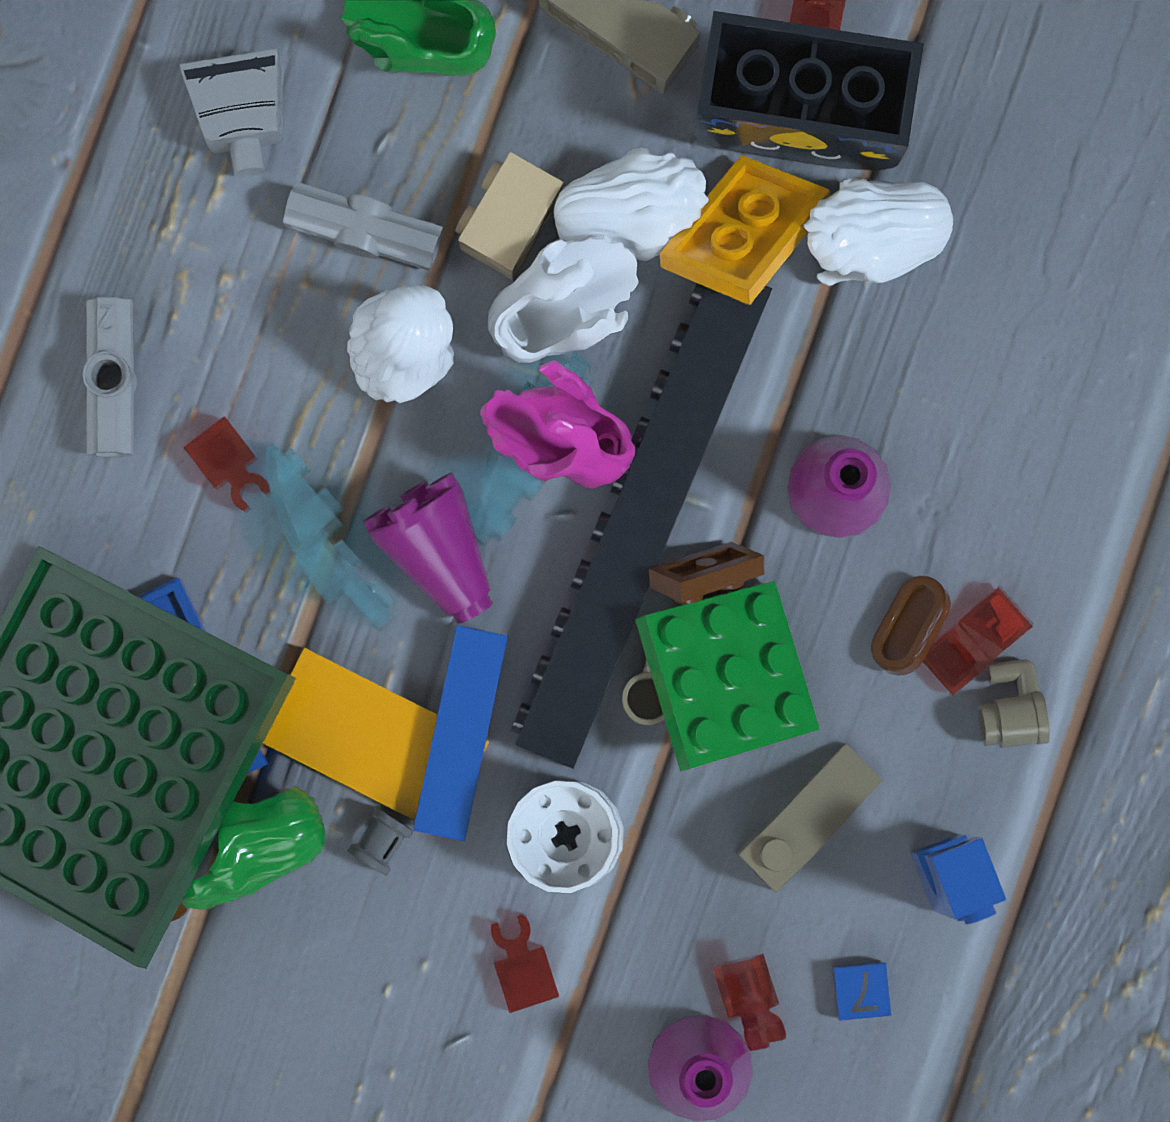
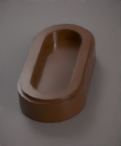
M917 576L906 581L899 589L871 642V653L874 661L887 673L902 676L915 671L923 662L950 611L951 600L947 590L936 579L929 576Z

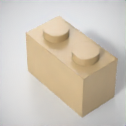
M512 152L508 154L503 164L495 161L486 174L481 186L487 192L477 208L472 205L467 207L455 231L461 234L458 239L460 250L514 280L551 217L555 201L564 187V182Z

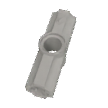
M295 182L293 189L290 191L283 219L285 227L311 236L334 241L335 246L352 254L371 259H377L379 255L431 271L436 261L444 231L442 226H438L435 223L393 212L392 207L373 198L357 194H350L348 198L299 182Z
M97 297L96 299L87 300V361L84 364L82 373L84 384L87 387V455L99 457L134 455V392L138 383L134 370L133 301L117 297ZM119 366L122 371L120 383L113 389H101L99 386L101 372L107 367Z

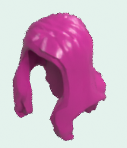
M555 360L541 364L539 367L540 372L546 375L554 386L531 388L522 391L519 396L514 395L508 389L504 392L496 390L491 400L482 406L480 415L483 418L482 423L487 427L486 433L492 438L495 449L504 457H512L519 466V469L544 482L563 476L575 484L588 489L611 484L629 469L635 455V445L631 441L632 435L627 425L617 416L599 406L589 384Z

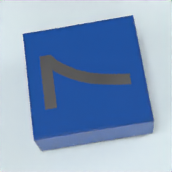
M885 962L832 967L837 1019L839 1021L891 1016Z

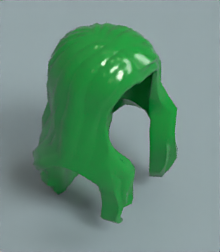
M345 0V13L340 16V19L347 26L346 34L353 40L354 45L363 48L372 56L376 67L390 74L413 72L457 77L474 74L485 67L491 56L492 46L496 37L494 18L489 9L478 0Z
M293 786L257 804H243L233 801L216 833L218 834L219 848L216 860L209 869L210 873L192 880L181 901L184 908L212 909L219 904L251 895L270 882L312 862L322 852L325 843L323 818L320 814L319 806L315 804V798L309 796L308 793L300 788Z

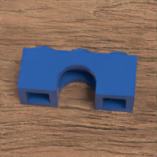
M957 834L910 852L932 910L955 920L957 919V921L964 920L967 925L995 915L996 911L993 905L1007 900L983 838L971 837L967 839L966 835Z

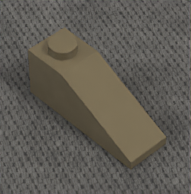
M539 0V6L542 11L663 95L699 45L701 32L695 28L697 23L690 15L677 7H672L671 10H668L658 2L644 0Z
M844 744L735 853L771 890L777 893L819 851L883 780L847 744Z

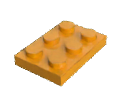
M741 155L708 194V203L701 209L700 218L693 222L691 228L683 229L675 234L659 253L661 268L750 305L808 233L804 228V224L810 219V210L817 206L819 200L830 197V190Z

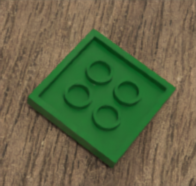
M775 581L700 600L696 603L651 613L635 619L680 772L820 730Z

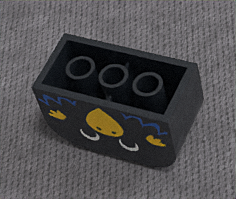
M713 11L694 134L703 142L737 152L855 170H886L899 165L909 146L924 43Z

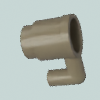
M646 658L643 673L634 676L626 684L622 693V704L626 714L636 723L654 725L665 719Z
M1023 659L987 664L989 683L998 684L1017 681L1019 696L994 699L993 703L979 705V725L984 746L999 744L1000 748L1049 743L1050 728L1047 706L1043 693L1039 690L1033 662Z

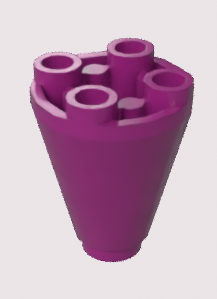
M835 435L818 439L801 451L790 469L787 490L791 510L805 526L820 535L844 538L861 534L879 520L888 505L891 482L887 465L873 447L858 438ZM853 468L856 469L855 477L857 483L854 485L843 483L840 479V470L850 471Z
M452 472L436 479L430 484L424 481L415 485L400 495L403 501L402 504L392 510L390 506L382 508L363 521L372 541L446 615H452L457 624L464 623L478 616L493 604L488 595L491 589L463 490Z
M708 1015L685 1016L668 1025L654 1040L648 1060L650 1084L658 1100L673 1114L692 1121L716 1120L733 1111L746 1096L753 1075L751 1053L742 1035L725 1020ZM702 1070L712 1071L716 1076L714 1087L704 1085L699 1089L695 1084V1077L698 1072Z

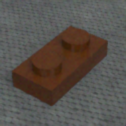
M728 542L649 568L650 588L671 597L672 601L676 603H696L702 600L705 594L720 589H737L744 585V581L764 575V555L736 543Z

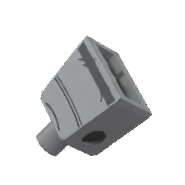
M277 48L180 64L184 82L210 151L216 154L231 152L235 176H253L264 172L261 146L278 144L283 140L284 69Z

